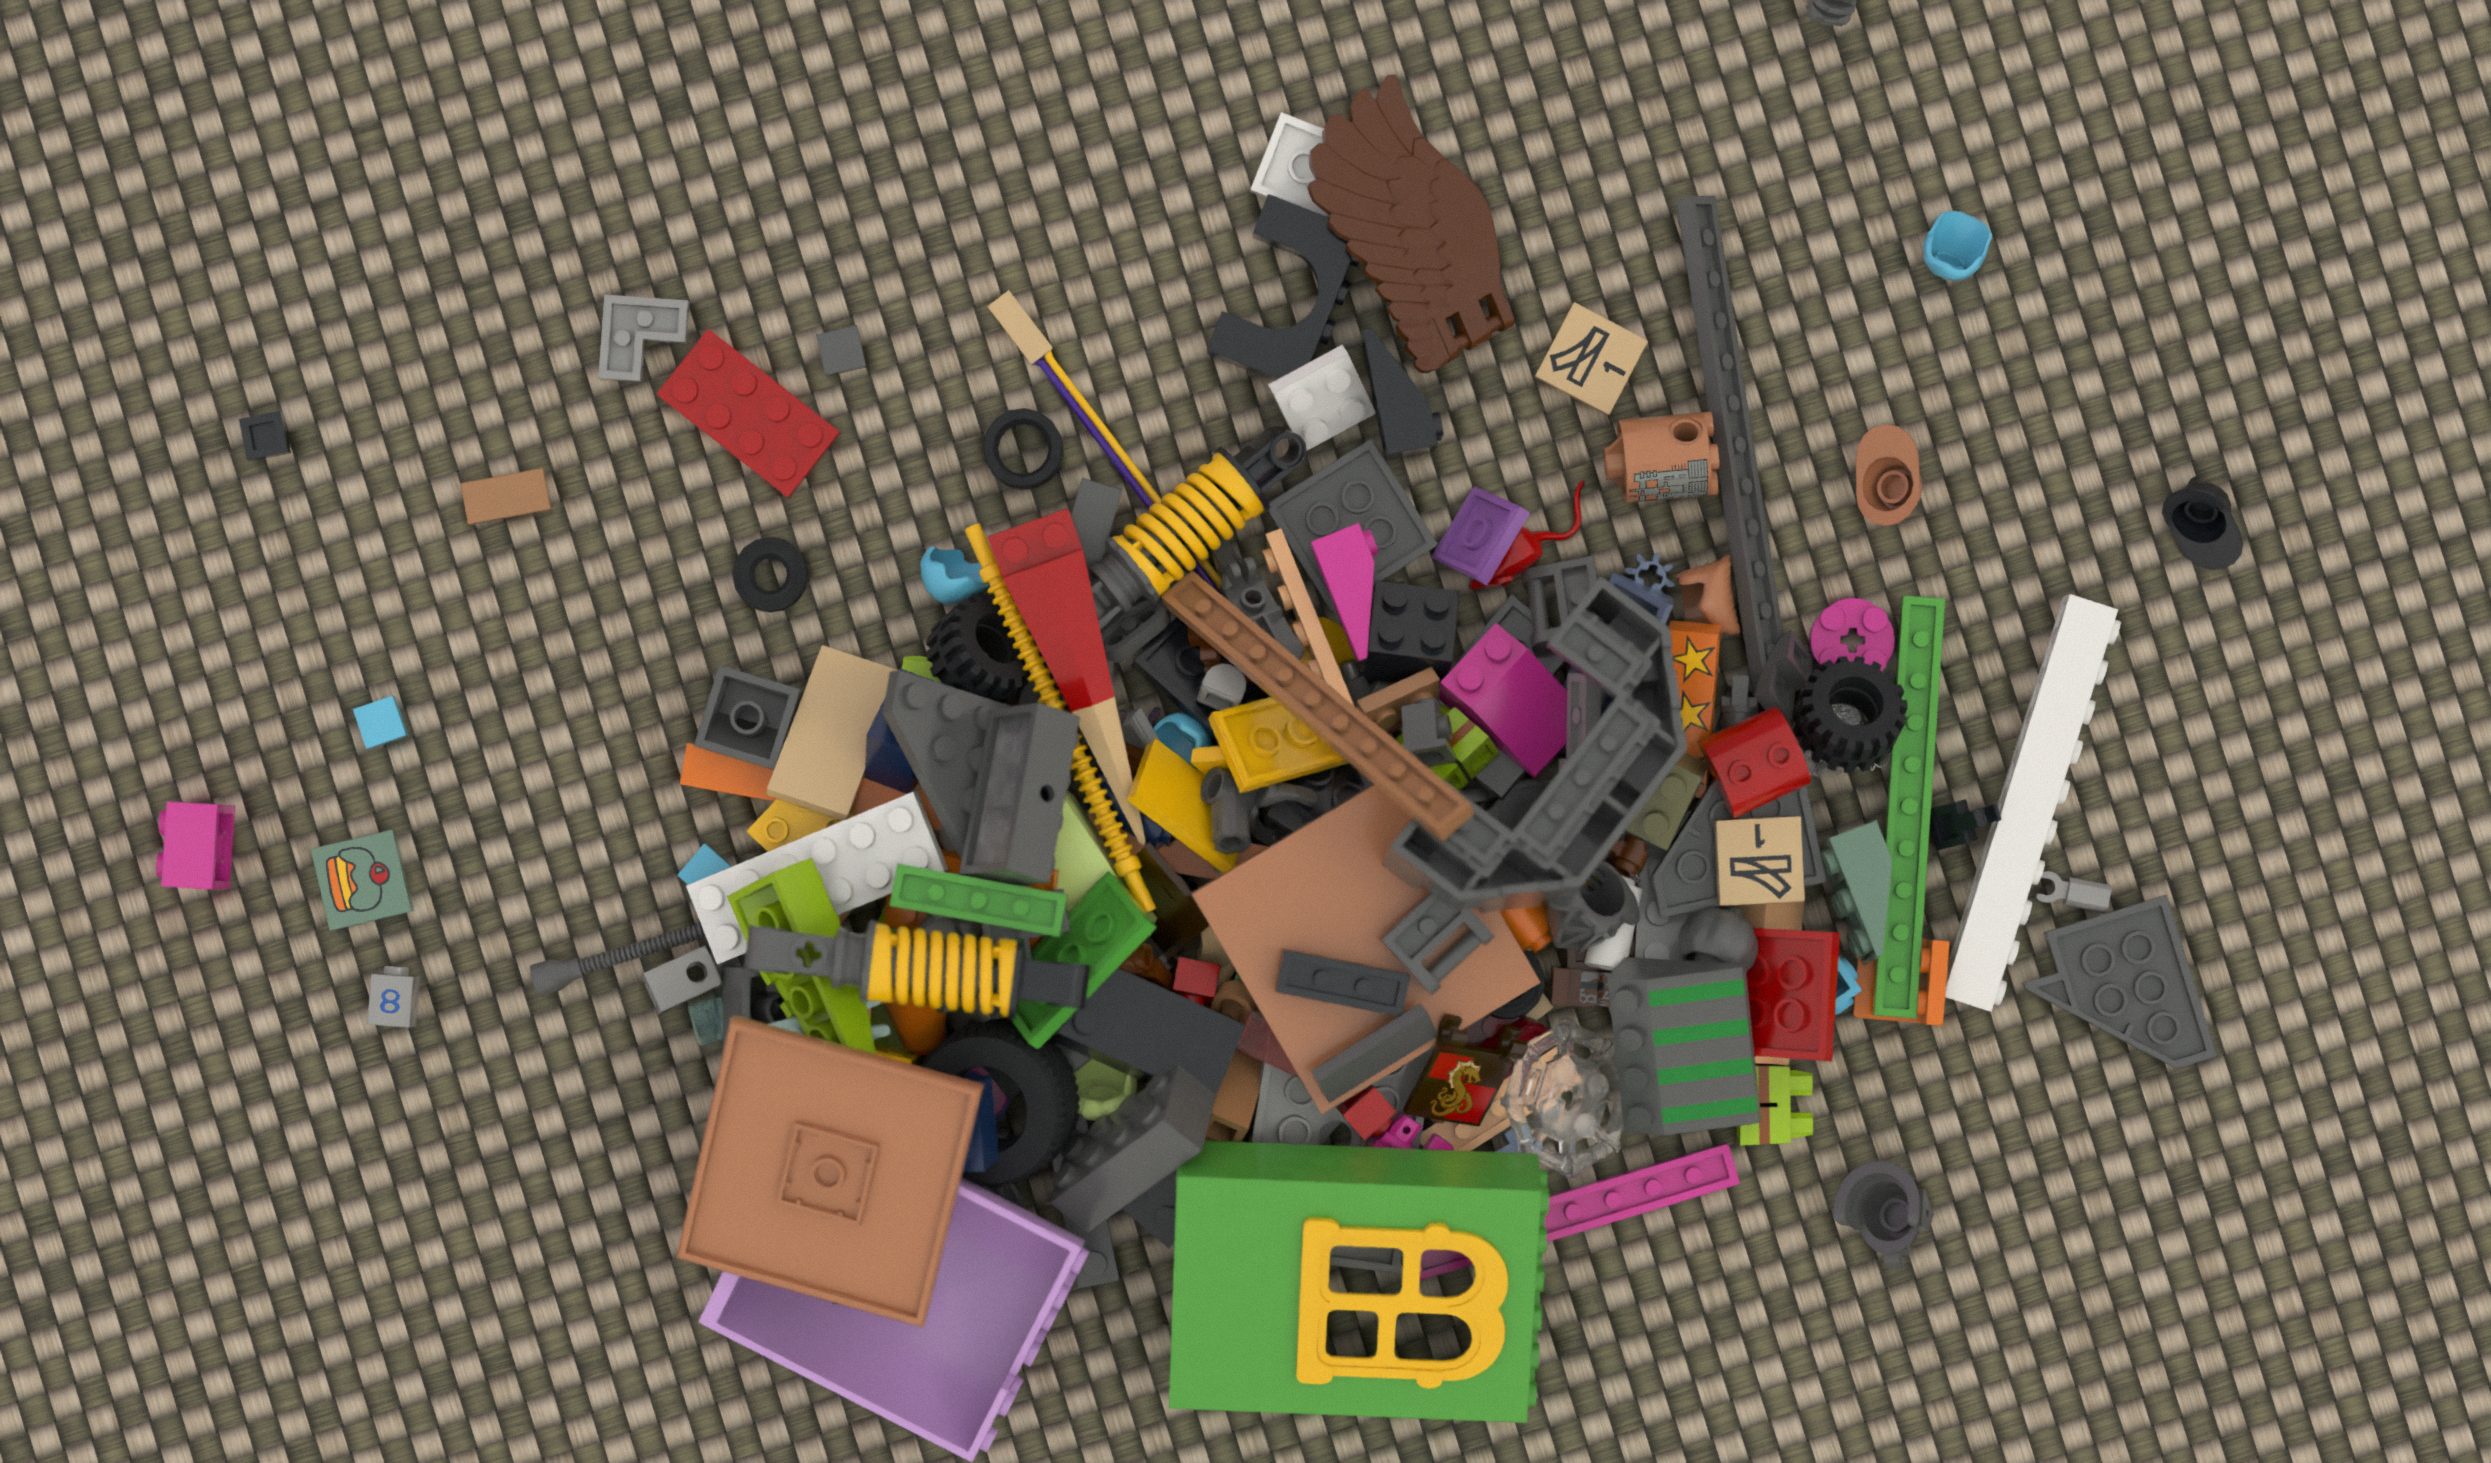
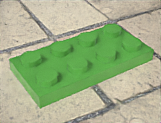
M1108 871L1068 912L1071 931L1061 933L1060 937L1045 936L1032 949V960L1047 963L1056 961L1089 965L1088 999L1157 927L1119 878ZM1020 1000L1017 1014L1012 1022L1026 1041L1036 1049H1039L1078 1008L1047 1005L1046 1002Z

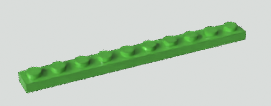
M1905 595L1901 597L1895 685L1901 684L1904 690L1902 699L1907 700L1908 709L1905 713V716H1907L1905 724L1890 752L1884 840L1892 857V869L1883 955L1876 959L1873 1016L1917 1018L1945 599Z

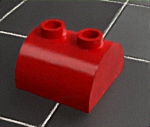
M1777 707L1769 708L1697 741L1731 819H1735L1811 784L1810 773L1802 751L1790 726Z

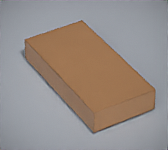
M544 468L460 483L468 525L552 510Z

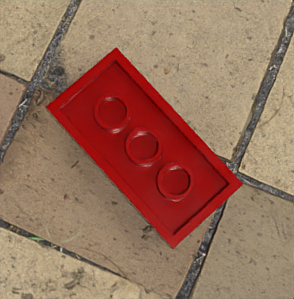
M707 329L657 393L660 398L789 499L841 434L836 428L709 329Z

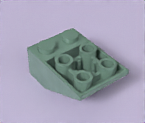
M1877 820L1833 836L1819 847L1826 880H1830L1835 895L1831 896L1833 908L1839 919L1845 918L1851 934L1846 936L1849 948L1855 959L1861 957L1864 966L1883 955L1892 869V857Z

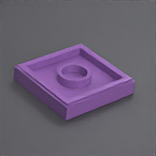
M1474 486L1431 558L1487 586L1530 513L1521 506Z

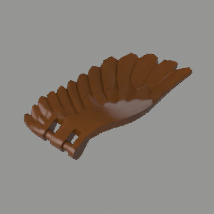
M1396 74L1388 75L1378 89L1375 100L1367 89L1360 90L1355 94L1350 105L1349 120L1341 114L1330 116L1322 131L1323 143H1318L1309 151V168L1315 180L1308 184L1307 189L1312 202L1329 215L1327 226L1338 237L1348 241L1345 246L1352 257L1366 265L1363 273L1367 278L1378 284L1375 288L1377 294L1382 299L1391 303L1387 311L1398 322L1395 329L1398 335L1407 342L1405 350L1416 359L1414 362L1415 369L1420 373H1429L1440 369L1445 364L1456 359L1461 350L1466 349L1470 351L1491 339L1493 332L1497 330L1503 332L1514 326V316L1500 284V261L1495 226L1490 207L1479 188L1458 167L1446 160L1439 151L1422 137L1405 102ZM1487 298L1489 316L1485 318L1479 302ZM1454 317L1457 327V334L1454 336L1447 324V320Z

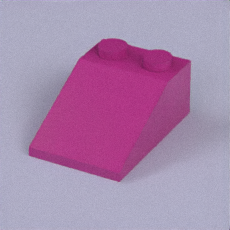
M1359 523L1312 541L1310 548L1356 662L1359 664L1367 658L1375 564L1373 557L1377 556L1379 551L1370 529L1362 532Z
M1495 623L1440 682L1439 700L1451 710L1456 707L1485 732L1498 749L1536 779L1566 746L1567 690L1529 649Z

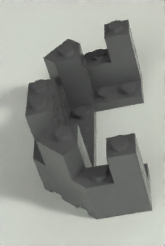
M1601 576L1552 637L1547 647L1609 693L1615 700L1513 832L1446 782L1472 804L1474 815L1444 841L1438 839L1413 817L1390 846L1382 864L1414 890H1417L1422 885L1453 910L1479 907L1480 913L1541 906L1543 901L1548 898L1576 895L1687 750L1680 711L1681 702L1676 670H1674L1670 628Z

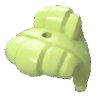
M1092 1059L1074 1073L1077 1079L1075 1082L1078 1084L1079 1089L1077 1094H1079L1080 1098L1078 1102L1080 1107L1077 1113L1083 1115L1084 1119L1096 1121L1102 1115L1109 1116L1118 1109L1127 1096L1130 1094L1135 1095L1138 1079Z

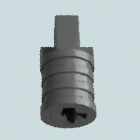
M1732 675L1731 697L1721 696L1722 730L1758 714V700L1755 697H1748L1749 675Z

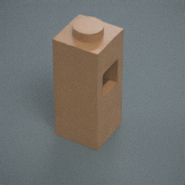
M1238 1043L1214 1100L1204 1141H1242L1249 1129L1260 1092V1070L1263 1053Z

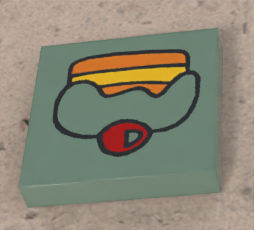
M388 830L311 849L330 931L414 911L395 830Z

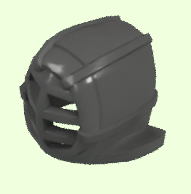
M1601 861L1587 879L1591 887L1584 884L1576 895L1546 899L1547 920L1556 948L1575 949L1581 953L1585 949L1614 937L1623 923L1634 926L1639 922V907L1634 893L1624 878L1605 861Z

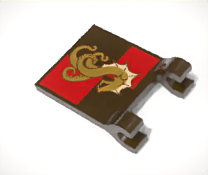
M1445 1014L1439 1024L1436 1046L1403 1107L1404 1113L1406 1115L1479 1127L1512 1064L1515 1061L1521 1060L1528 1050L1527 1041L1518 1040L1522 1033L1521 1028L1504 1025L1498 1037L1497 1050L1466 1044L1469 1037L1468 1032L1458 1029L1462 1023L1461 1017Z

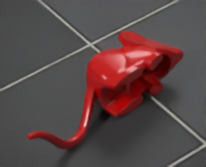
M1582 480L1577 485L1574 493V523L1568 531L1564 533L1552 531L1531 532L1529 529L1522 527L1487 586L1471 579L1468 585L1469 589H1492L1507 586L1510 581H1514L1513 578L1530 568L1541 558L1543 550L1540 542L1544 540L1564 541L1574 536L1579 530L1582 521L1580 492L1584 481Z

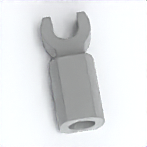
M2043 871L2041 878L2050 880L2053 889L2047 895L2034 894V899L2037 901L2050 903L2057 899H2063V905L2102 913L2107 912L2112 891L2111 885L2068 877L2067 881H2062L2056 873Z

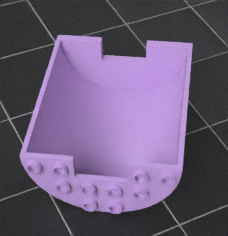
M962 1177L927 1321L923 1328L852 1307L833 1304L827 1300L724 1271L698 1323L973 1462L979 1449L988 1452L998 1432L997 1428L991 1426L996 1415L1006 1416L1024 1380L1017 1376L1022 1364L1024 1363L1031 1367L1090 1251L1082 1248L1085 1243L1084 1239Z

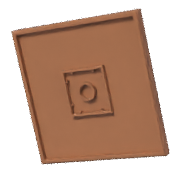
M1372 784L1190 893L1321 1114L1436 1046L1437 1037L1329 1103L1311 1071L1399 1016L1275 992L1283 949L1409 973L1410 979L1403 1013L1421 1004L1429 1015L1437 1034L1440 1021L1445 1014L1460 1016L1462 1023L1458 1029L1463 1030L1541 983L1499 911L1480 913L1479 907L1469 908L1489 929L1494 938L1486 946L1481 943L1439 983L1441 987L1433 995L1418 982L1412 973L1380 940L1387 931L1430 891L1422 885L1417 890H1414L1382 865L1390 846L1413 817L1375 784ZM1462 923L1420 963L1428 971L1470 931L1469 928Z
M734 1015L729 1024L676 1258L923 1328L927 1321L984 1084Z

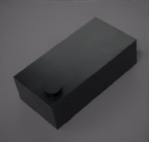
M1117 968L1086 1000V1008H1078L1050 1037V1040L1147 1084L1157 1074H1165L1179 1064L1217 1095L1245 1024Z

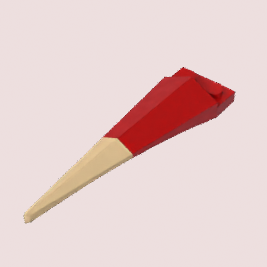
M1068 508L987 536L1001 576L1072 714L1080 717L1078 725L1138 842L1144 845L1145 836L1139 810L1127 801L1133 783L1085 557Z

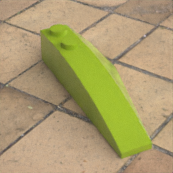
M812 858L774 871L727 896L746 942L748 940L749 926L788 930V932L826 937H835L838 929L842 928L839 916L834 911L824 888L823 879L817 871ZM812 942L807 943L806 949L798 950L797 957L804 960L805 967H812L813 960H820L822 956L821 952L815 950L814 943ZM759 971L767 986L774 984L783 997L784 1002L780 1007L788 1020L795 1017L806 1035L876 1054L866 1003L860 1001L858 988L846 985L841 986V989L832 988L830 977L783 972L781 974Z

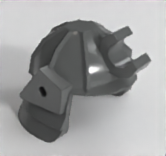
M1887 1161L1867 1162L1852 1170L1840 1184L1833 1208V1216L1840 1225L1860 1230L1865 1242L1874 1251L1883 1253L1884 1263L1887 1268H1902L1904 1266L1902 1255H1910V1244L1913 1240H1916V1236L1920 1231H1929L1934 1215L1926 1190L1918 1189L1912 1177L1902 1167Z

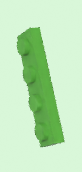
M897 864L889 906L1060 937L1068 895Z

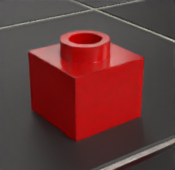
M1179 957L1172 992L1202 1006H1211L1215 997L1220 965Z
M1372 1084L1346 1099L1336 1108L1364 1140L1370 1135L1377 1137L1391 1125V1117L1396 1113L1393 1107Z

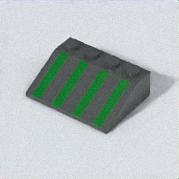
M1625 957L1607 977L1625 1133L1665 1136L1759 1123L1761 1121L1745 964Z

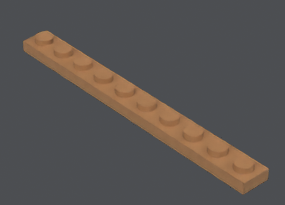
M1194 571L1189 572L1161 596L1163 604L1168 610L1438 839L1444 841L1474 815L1471 803Z

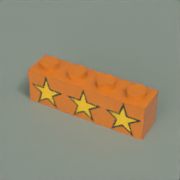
M1671 620L1669 624L1672 640L1671 649L1674 670H1676L1683 731H1685L1687 743L1685 753L1706 762L1697 741L1713 734L1721 625ZM1709 767L1694 796L1695 798H1701L1708 787Z

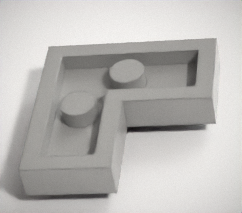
M604 295L598 378L600 380L642 383L645 341L687 344L690 302L688 300Z

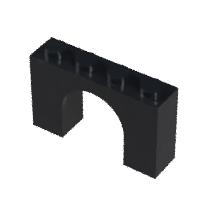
M1268 194L1253 231V238L1292 253L1305 261L1317 280V301L1305 319L1294 326L1284 329L1265 328L1222 311L1208 345L1207 355L1274 381L1315 359L1313 357L1319 343L1327 345L1336 322L1329 319L1334 304L1343 306L1351 283L1344 280L1349 266L1358 267L1360 263L1345 248L1348 241L1338 237L1327 226L1329 217Z

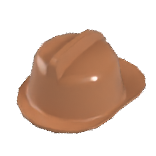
M1884 424L1873 427L1863 435L1857 446L1855 459L1857 503L1866 519L1876 525L1891 526L1899 524L1909 517L1921 498L1923 485L1920 476L1919 455L1916 443L1910 434L1899 426Z

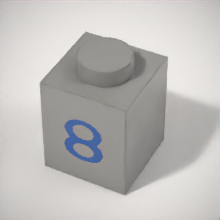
M384 966L383 973L371 974L367 1025L408 1028L417 1026L420 976L409 975V967Z

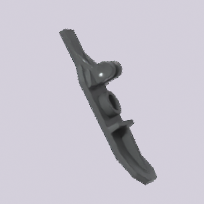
M1218 536L1221 541L1220 548L1214 551L1209 547L1208 549L1222 571L1220 590L1224 597L1301 661L1305 652L1304 646L1288 625L1281 607H1278L1264 583L1263 576L1257 572L1254 559L1251 556L1241 559L1230 541ZM1249 598L1257 599L1259 603L1251 604L1246 600Z

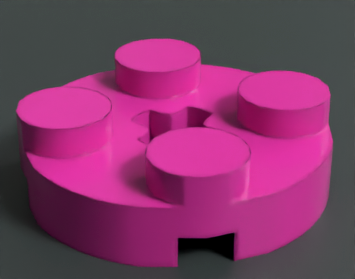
M1857 598L1842 599L1825 608L1813 622L1809 634L1810 652L1820 667L1822 663L1828 660L1835 664L1838 657L1847 656L1849 661H1854L1855 657L1858 656L1865 658L1864 663L1872 665L1873 661L1881 664L1880 671H1882L1892 656L1895 644L1894 630L1885 611L1869 601ZM1849 628L1856 629L1857 636L1863 637V645H1858L1856 652L1853 653L1848 652V646L1840 642L1841 636L1848 635Z

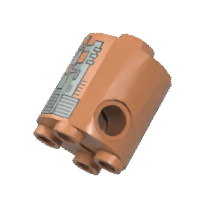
M1712 412L1618 420L1617 440L1611 446L1603 447L1606 480H1612L1622 489L1625 503L1718 495L1717 473L1714 470L1719 469L1717 444H1712L1709 437L1714 435Z

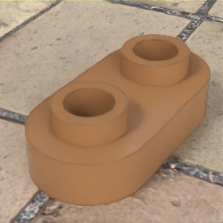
M1225 981L1220 985L1210 1009L1245 1024L1238 1042L1241 1043L1249 1028L1257 1005L1242 981Z

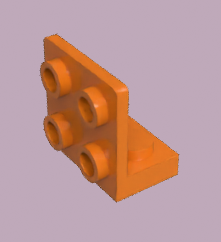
M1922 939L1916 1019L1872 1015L1876 960L1864 966L1861 957L1857 958L1856 973L1858 978L1855 981L1862 991L1854 996L1853 1016L1864 1019L1943 1026L1950 941Z

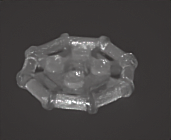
M1561 1019L1557 1026L1527 1042L1528 1050L1521 1060L1515 1061L1505 1095L1500 1097V1106H1504L1519 1145L1518 1153L1538 1154L1539 1163L1561 1172L1565 1178H1576L1581 1170L1610 1154L1617 1155L1621 1149L1619 1142L1624 1129L1614 1038H1605L1577 1025L1574 1019ZM1574 1042L1594 1050L1587 1060L1574 1054ZM1557 1045V1054L1553 1056L1554 1059L1544 1062L1541 1059V1053ZM1603 1063L1606 1065L1615 1091H1608V1080L1599 1071ZM1531 1069L1533 1072L1526 1093L1522 1095ZM1570 1090L1572 1102L1565 1109V1101L1561 1099V1094L1563 1091L1569 1092ZM1615 1101L1605 1131L1600 1126L1607 1102ZM1523 1105H1526L1527 1111H1532L1536 1121H1532L1534 1127L1532 1130L1523 1110ZM1545 1137L1559 1142V1153L1543 1146L1542 1141ZM1589 1137L1596 1142L1576 1154L1575 1142Z

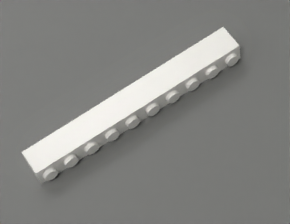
M2071 594L2062 598L1997 804L2002 820L1991 823L1948 959L1945 998L1992 1012L1994 1004L1999 1006L2003 1000L2007 987V982L2002 980L2006 964L2013 965L2020 944L2019 941L2014 940L2019 924L2025 925L2029 918L2032 901L2027 900L2031 885H2038L2042 877L2045 861L2040 860L2044 844L2050 845L2053 841L2058 822L2052 820L2057 804H2064L2069 791L2070 781L2065 780L2069 764L2076 765L2082 750L2083 741L2077 740L2082 724H2089L2094 712L2095 701L2090 700L2095 684L2101 685L2107 671L2108 661L2103 660L2107 644L2113 645L2119 633L2121 621L2115 620L2118 609Z

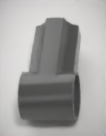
M1214 767L1206 774L1201 785L1200 795L1203 802L1211 805L1215 850L1226 855L1236 852L1242 853L1251 846L1249 811L1255 803L1257 789L1240 793L1232 773L1220 767Z

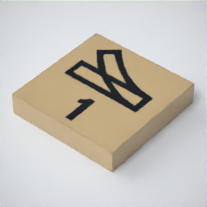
M1574 302L1534 378L1609 416L1648 341Z
M1801 816L1714 820L1718 905L1805 901Z

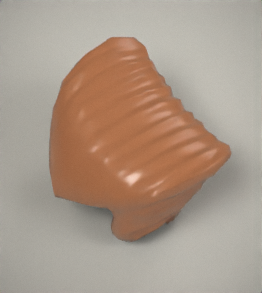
M1725 555L1720 560H1714L1712 563H1706L1703 566H1696L1685 570L1676 576L1682 593L1685 622L1721 625L1722 636L1726 634L1737 635L1742 632L1741 624L1738 622V616L1736 615L1737 611L1734 608V595L1731 591V555Z

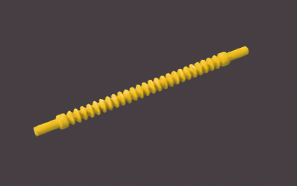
M980 523L966 528L964 531L981 566L979 575L983 583H989L990 585L987 592L995 595L992 603L1000 606L997 614L1005 617L1002 625L1010 628L1007 636L1015 639L1012 647L1014 649L1019 648L1020 650L1017 658L1019 660L1024 659L1025 661L1023 670H1029L1031 674L1028 677V681H1034L1036 685L1033 688V692H1039L1041 696L1038 702L1065 711L1064 707L1067 705V702L1061 701L1059 698L1062 693L1060 690L1055 689V679L1049 677L1051 671L1044 666L1045 660L1039 655L1040 650L1034 644L1035 640L1029 633V629L1001 576L995 556ZM1078 734V743L1073 751L1070 770L1074 769L1076 772L1073 780H1079L1081 783L1078 791L1085 792L1086 794L1083 802L1090 803L1091 805L1088 813L1095 814L1096 816L1093 824L1100 825L1101 827L1098 835L1106 837L1107 841L1104 842L1103 846L1111 848L1112 852L1108 856L1116 860L1113 867L1117 876L1124 878L1131 895L1145 913H1149L1155 910L1156 907L1139 872V869L1142 867L1137 855H1132L1130 852L1133 845H1127L1125 842L1128 834L1121 833L1120 828L1123 826V823L1116 822L1115 817L1118 815V812L1110 810L1113 801L1105 799L1108 790L1100 788L1099 784L1103 780L1102 778L1095 777L1094 773L1098 769L1097 767L1090 766L1089 762L1093 758L1092 756L1085 755L1084 751L1087 749V745L1080 744L1079 740L1082 738V734Z

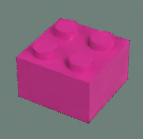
M185 802L166 803V810H161L159 816V834L164 835V850L158 853L156 860V875L158 878H162L161 887L211 890L230 889L235 805Z

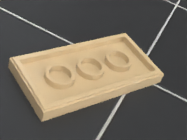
M822 645L768 784L766 795L843 821L848 819L865 774L866 735L885 699L889 674L891 671H897V669Z

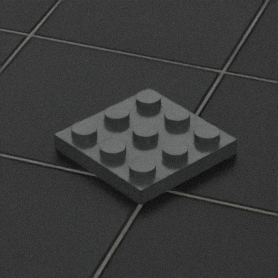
M1369 439L1269 502V515L1278 529H1282L1288 545L1331 613L1335 611V607L1310 548L1312 541L1359 523L1362 532L1370 529L1379 551L1378 555L1373 557L1375 562L1373 586H1375L1376 580L1383 581L1438 546V543L1372 439Z

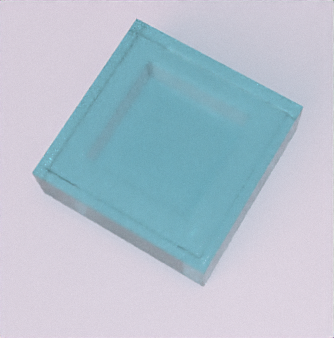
M721 997L689 1005L688 1011L697 1044L702 1046L723 1040V1003Z

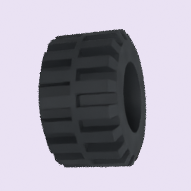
M979 593L973 594L969 598L963 599L931 629L932 634L927 637L926 645L930 647L926 652L927 661L932 662L933 666L930 668L933 677L938 676L941 684L1005 704L1029 683L1028 677L1031 674L1029 670H1023L1025 665L1024 659L1019 660L1017 658L1020 650L1019 648L1014 649L1012 647L1015 639L1007 636L1010 628L1002 625L1005 617L997 614L1000 606L992 603L995 595L985 593L983 596Z
M1847 656L1837 658L1835 664L1831 660L1822 663L1819 670L1815 669L1810 674L1793 712V721L1796 722L1793 728L1795 737H1802L1799 744L1804 752L1811 750L1813 752L1811 756L1813 761L1818 764L1823 760L1828 763L1827 769L1833 771L1839 766L1843 767L1844 773H1853L1856 767H1859L1863 772L1870 770L1873 763L1879 765L1893 749L1907 718L1905 716L1908 709L1907 700L1902 699L1904 690L1901 684L1894 685L1895 676L1890 671L1884 674L1880 671L1881 664L1873 661L1872 665L1866 664L1863 657L1856 656L1854 661H1849ZM1838 703L1852 705L1864 713L1869 724L1855 726L1845 723L1834 714L1830 705Z

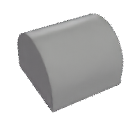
M1230 664L1213 666L1206 673L1196 700L1219 711L1240 705L1246 689V680L1243 673L1237 667Z

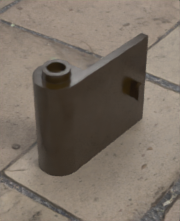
M1149 842L1135 854L1142 865L1139 872L1156 907L1153 913L1157 917L1154 923L1157 928L1144 942L1152 946L1153 956L1159 958L1162 964L1168 970H1171L1178 962L1173 956L1207 929L1209 924L1190 894L1192 892L1180 875L1174 872Z

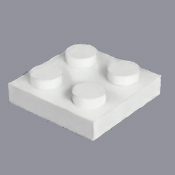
M1343 345L1268 384L1290 431L1303 438L1307 451L1376 414L1349 354Z

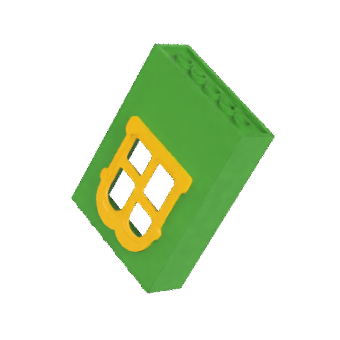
M1204 1141L1202 1151L1177 1168L1169 1409L1527 1423L1528 1407H1536L1537 1381H1535V1369L1539 1367V1343H1537L1538 1331H1541L1542 1322L1540 1292L1544 1290L1542 1253H1546L1547 1228L1545 1227V1214L1549 1212L1547 1170H1540L1538 1154ZM1335 1246L1400 1249L1403 1252L1401 1291L1393 1295L1333 1292L1329 1288L1331 1249ZM1428 1249L1461 1252L1470 1258L1475 1266L1476 1275L1473 1284L1467 1291L1457 1296L1442 1297L1421 1294L1419 1291L1421 1254ZM1332 1310L1375 1312L1379 1318L1376 1354L1372 1357L1329 1355L1326 1352L1328 1313ZM1405 1312L1457 1316L1465 1321L1471 1330L1472 1340L1470 1347L1463 1355L1450 1360L1398 1358L1394 1353L1396 1318L1400 1313Z

